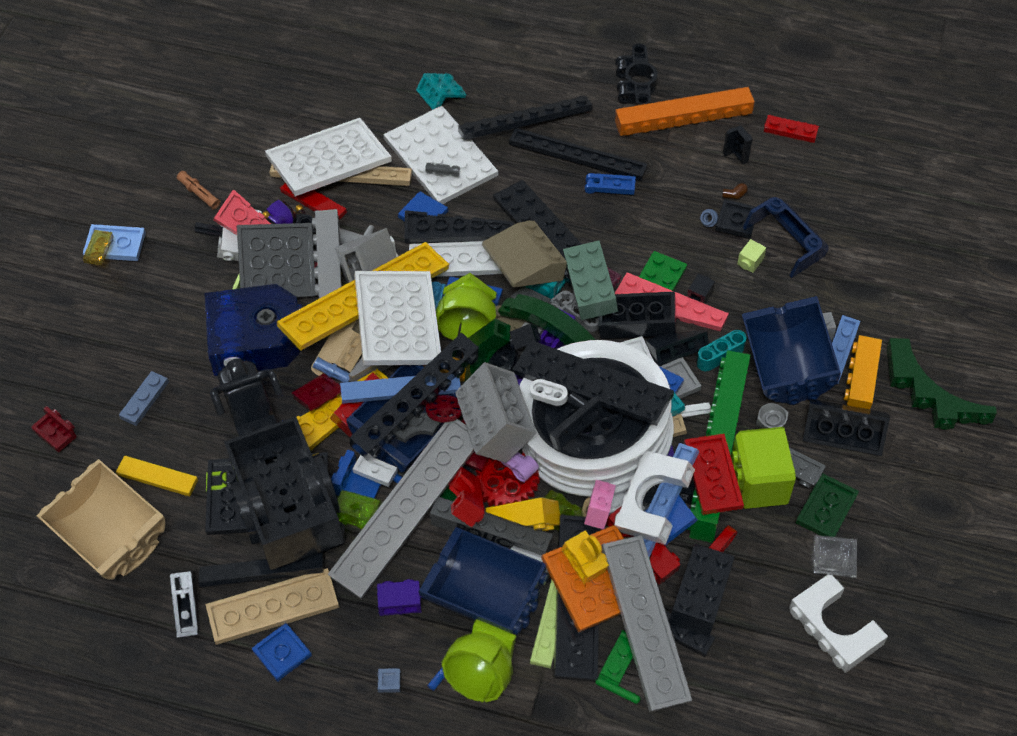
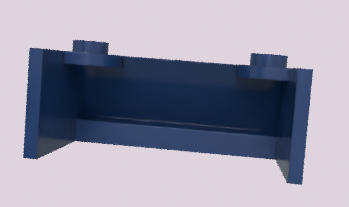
M772 197L749 212L743 226L744 230L772 214L808 251L807 254L796 261L789 275L791 278L827 254L828 244L789 204L780 198Z

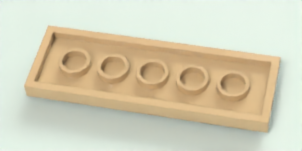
M328 568L324 569L323 573L302 575L206 604L215 644L218 645L339 608L332 580L328 575Z

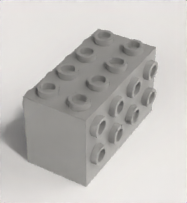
M484 362L455 392L476 454L507 463L537 434L514 372Z

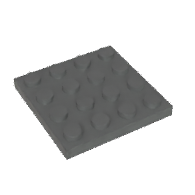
M312 223L237 225L241 300L316 297Z

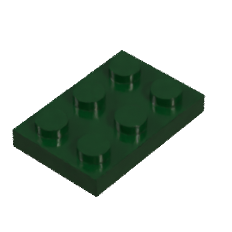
M822 473L800 512L796 524L833 542L859 491Z

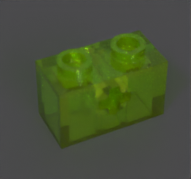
M342 490L337 500L340 513L337 514L338 520L343 524H352L359 529H363L381 506L380 500Z

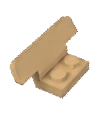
M357 320L330 334L317 357L329 363H335L345 371L351 372L362 354L360 334L352 330ZM312 364L311 370H312L315 374H317L318 376H320L321 374H323V372H321V371H319V370H317V369H315V368H312V367H313V364Z

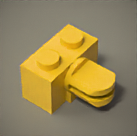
M585 530L564 542L561 550L584 584L605 573L609 566L604 553H601L602 547L594 536L588 535Z

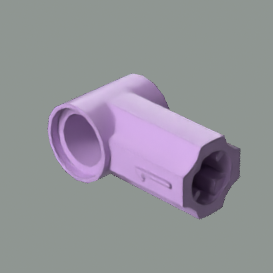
M519 452L507 463L500 461L511 469L515 477L521 482H525L539 469L537 462L528 455L524 457Z

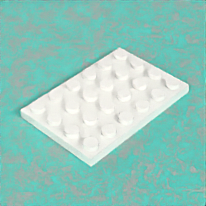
M443 106L384 134V140L407 168H412V174L429 195L441 204L498 176V170L471 139L463 140L458 132L457 122ZM426 163H434V165L436 163L450 165V167L453 165L459 166L460 174L457 177L452 176V174L448 176L435 174V172L433 174L426 173L425 166Z
M361 118L265 151L266 157L295 196L391 162V155Z
M355 271L354 278L363 365H427L441 352L430 271Z

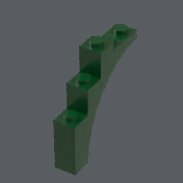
M890 338L886 348L890 387L910 388L912 407L920 409L931 408L934 428H941L943 430L953 429L956 422L962 424H988L993 422L997 414L996 406L972 403L950 394L930 379L920 367L912 352L910 339Z

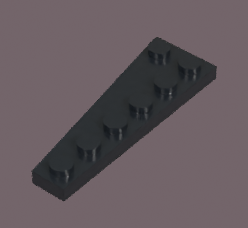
M405 210L404 239L405 243L485 241L513 226L514 222L475 217L464 219L462 216H455L453 218L445 217V214L434 216L427 215V212Z

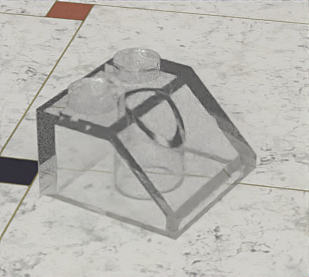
M815 535L811 548V567L813 573L856 578L857 540Z

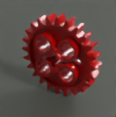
M488 459L482 472L476 470V477L480 479L483 503L487 502L489 507L493 504L499 506L529 500L528 496L535 497L534 491H538L537 484L540 483L538 470L525 482L518 480L511 469L494 459Z

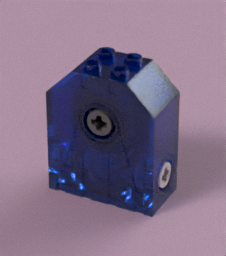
M278 284L204 293L208 357L214 376H218L222 368L227 366L228 362L233 359L240 358L256 364L258 371L287 367L303 351H300L277 327L278 320L302 308V304H298L297 296Z

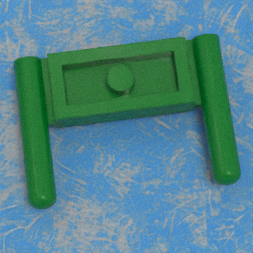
M622 630L595 684L638 704L640 696L619 686L634 658L626 631Z

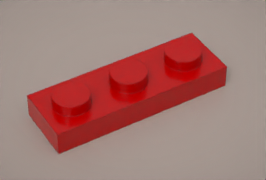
M768 115L764 132L815 143L819 126Z

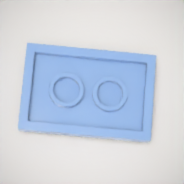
M91 224L83 255L86 258L138 261L146 234L145 228Z

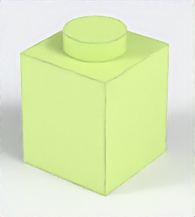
M750 239L739 253L737 265L753 273L763 261L766 247Z

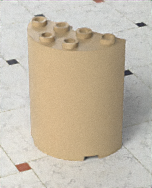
M99 459L95 463L90 464L83 474L72 481L69 491L60 492L37 515L43 523L105 579H115L116 575L119 574L125 576L140 566L159 543L157 538L165 529L164 516Z

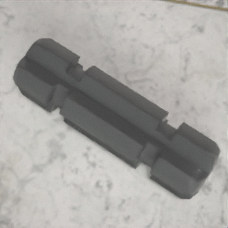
M426 163L425 172L431 174L435 172V174L448 176L452 174V176L458 177L460 167Z

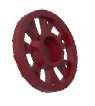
M439 395L432 404L428 403L426 405V414L437 422H451L462 415L458 400L453 396Z

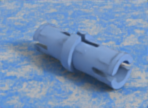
M317 357L312 368L343 383L349 382V372L337 367L335 363L331 364Z

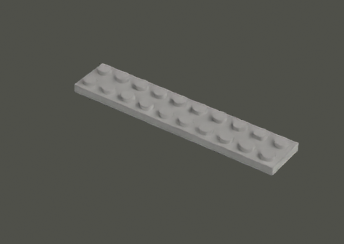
M456 419L451 422H445L328 573L334 581L361 600L432 508L438 497L442 495L449 483L454 479L460 467H463L473 454L474 447L468 434L467 426Z

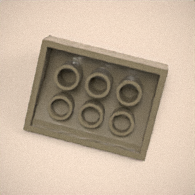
M535 221L519 222L482 242V246L512 287L563 281L567 261Z

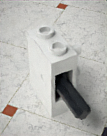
M195 223V233L219 237L217 257L223 258L226 261H238L236 234L221 225Z

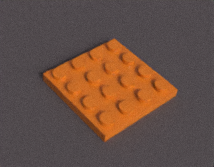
M615 525L591 534V536H594L599 541L600 545L623 540L619 529ZM562 547L542 555L541 559L545 563L546 569L578 632L621 614L608 569L605 573L584 584L562 552Z

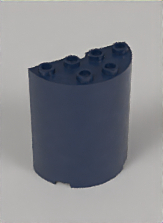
M817 296L786 303L781 308H774L773 306L742 314L763 393L767 398L772 401L795 405L801 401L810 400V398L818 399L819 395L827 392L838 383L841 372Z
M401 365L389 378L416 376L424 367L423 365ZM455 393L439 394L440 396H441V395H449V396L456 397V394H455ZM421 396L412 397V398H414V399H420ZM390 399L365 401L346 419L352 435ZM426 406L422 413H426ZM405 408L398 409V411L402 413L408 411ZM387 421L384 423V425L391 426L393 425V423L391 421ZM445 422L440 424L433 436L419 434L411 437L406 443L394 438L391 443H386L382 447L381 452L374 458L393 465L400 472H404L419 457ZM371 435L370 438L375 440L378 439L379 436Z
M455 527L440 553L438 562L433 565L419 589V596L475 621L478 619L517 636L522 628L526 629L530 622L529 615L531 612L535 613L539 601L537 599L542 585H545L549 574L546 573L545 563Z

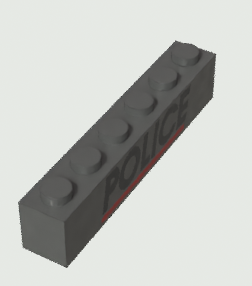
M438 497L430 512L431 525L452 532L457 527L509 549L516 546L543 555L550 552L552 547L553 534L534 530L532 527L524 526L484 512V517L479 523L476 522L470 527L451 514V504L453 501Z

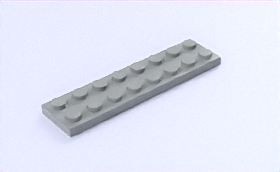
M642 535L602 544V552L607 558L609 565L607 568L649 712L692 701Z

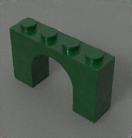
M495 318L469 337L479 347V357L473 365L469 364L466 367L465 382L484 362L488 363L492 355L499 348L510 341L511 325Z

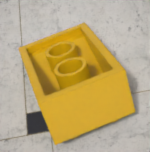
M536 498L485 508L487 513L524 526L533 527L534 530L552 531L555 530L554 526H559L560 511L557 500Z

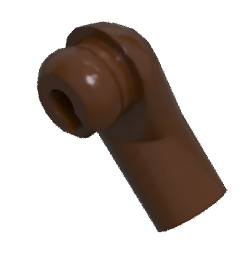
M740 183L733 190L723 189L722 197L740 199L746 194L748 187L746 184Z

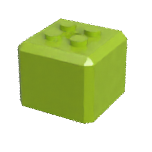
M783 427L739 431L735 436L731 459L744 503L743 508L788 504L796 478L785 429Z

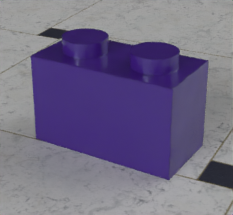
M408 579L403 582L394 583L386 581L382 584H377L379 615L421 613L419 581Z

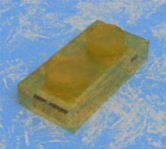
M94 230L83 256L84 263L103 264L114 237L112 232Z

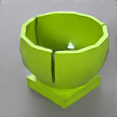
M471 273L444 287V296L440 299L436 308L438 330L445 337L454 340L458 336L461 323L460 333L469 338L496 318L495 304L491 300L496 298L497 292Z
M477 619L473 624L472 634L459 637L445 654L442 661L444 677L454 690L468 699L479 702L497 700L509 685L513 674L511 660L516 635Z

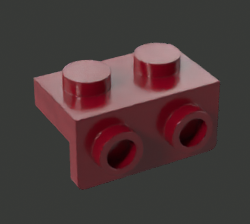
M46 406L43 408L45 415L31 428L33 432L59 453L76 438L74 433L75 427L69 420L64 421L58 411L55 409L51 410Z

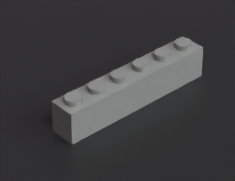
M337 209L315 211V218H312L313 229H316V234H313V244L317 245V251H314V262H317L318 267L314 268L315 279H318V284H315L316 296L319 295V299L342 287L341 265L335 247L340 246Z

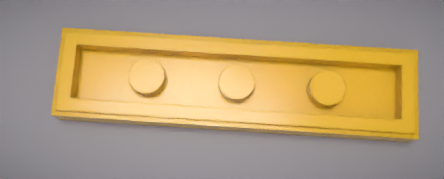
M125 455L116 471L118 476L189 497L198 481L196 476Z

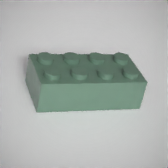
M600 241L563 249L580 319L585 320L618 312L616 296Z

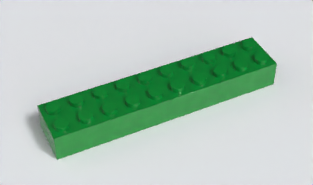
M727 350L726 358L722 357L706 436L725 434L731 456L750 355ZM695 488L690 510L698 521L686 530H690L689 538L713 543L720 512L702 515Z

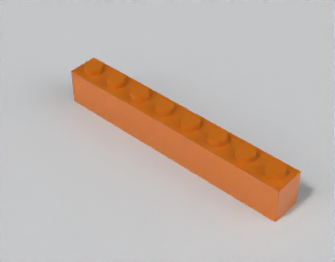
M749 87L616 109L615 122L620 136L752 114L754 99Z

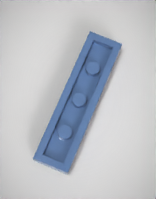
M844 315L841 317L832 342L841 375L860 324L859 320Z

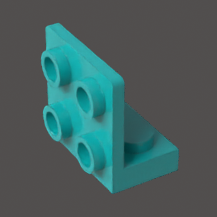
M424 73L416 88L417 92L432 110L440 107L445 97H466L462 87L456 83L452 75L447 73Z

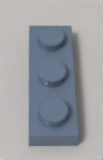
M151 371L119 414L120 419L137 426L169 383L168 378Z

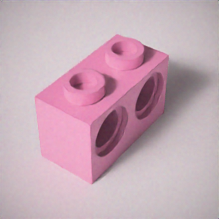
M600 480L595 481L584 524L600 529L605 528L616 485Z

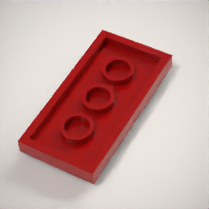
M725 434L685 439L684 445L699 450V454L693 464L695 471L692 477L702 515L743 509L744 503Z

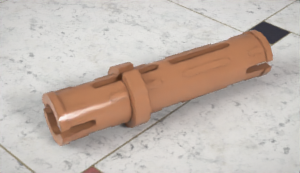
M185 171L179 172L177 180L184 184L189 192L196 194L212 209L219 207L220 200L201 186L196 178L190 177Z

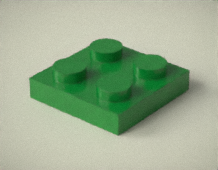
M653 251L639 277L674 291L687 269V264Z

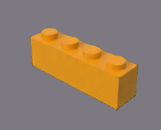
M859 335L857 342H853L851 353H854V358L851 357L849 369H852V372L848 373L846 384L849 385V389L845 390L843 399L847 401L846 405L871 409L881 351V339Z

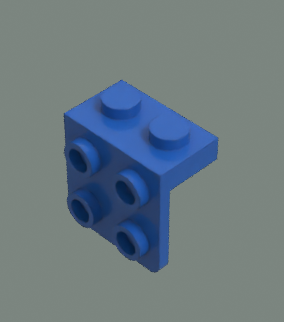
M347 450L345 456H341L338 464L339 469L337 473L333 474L331 479L335 494L371 505L376 498L381 484L353 473L352 468L356 463L355 452Z

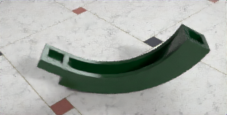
M518 294L515 299L507 298L498 309L500 316L522 319L538 325L553 334L565 345L595 340L582 325L568 314L547 302L531 296Z

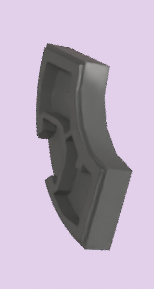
M421 413L418 417L414 416L410 420V424L403 431L400 429L396 432L395 438L406 443L411 437L419 434L433 436L442 422L434 421L426 413Z

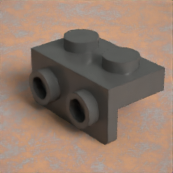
M789 448L795 470V478L799 479V484L806 488H810V486L815 487L826 465Z

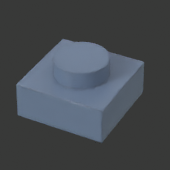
M400 668L378 669V693L400 692Z

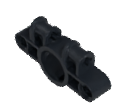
M637 43L632 46L631 55L619 56L615 60L617 66L616 76L625 79L617 84V90L619 91L618 101L624 104H634V106L650 104L651 94L655 91L657 84V70L652 64L648 63L647 47L642 43ZM635 76H645L649 78L650 81L645 83H639L633 81L631 78Z

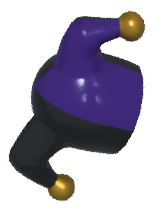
M277 200L262 215L271 224L296 223L298 217L306 213L303 211L302 205H297V212H294L283 200Z

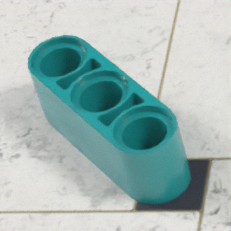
M734 330L702 347L698 352L697 367L702 371H710L721 364L722 357L726 358L727 350L742 353L746 344V334L741 330Z

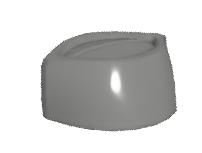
M765 404L759 410L756 425L763 429L783 427L787 422L788 411L778 404Z

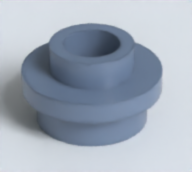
M706 209L702 212L700 220L704 226L713 227L718 221V214L713 209ZM709 215L712 216L711 221L708 220Z

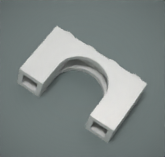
M646 451L638 461V468L635 475L631 478L629 490L623 498V505L620 512L616 515L614 525L622 533L632 536L642 535L643 539L666 545L673 525L664 517L644 512L642 505L644 496L651 487L659 483H670L688 488L695 471L694 467L689 461Z
M829 573L792 599L789 609L792 616L796 620L799 619L804 625L806 632L810 636L813 635L818 641L820 648L824 652H828L834 664L838 668H842L846 673L882 647L888 636L874 621H871L852 635H838L825 626L821 612L838 600L844 590V587Z

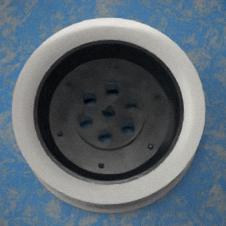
M589 340L558 348L560 351L670 389L660 367L646 354L629 345L613 341ZM523 378L519 385L537 432L522 447L523 453H525V456L532 457L537 462L539 477L558 490L578 496L591 497L595 481L600 480L616 485L614 494L629 490L631 478L635 475L638 468V461L646 451L666 456L670 451L674 434L671 401L657 426L601 406L603 414L562 449L557 450L553 447L549 433L578 409L568 403V400L563 405L555 406L533 399L529 390V386L533 382L532 380Z

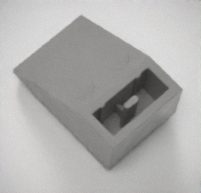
M387 228L335 247L347 283L355 280V271H372L396 258Z

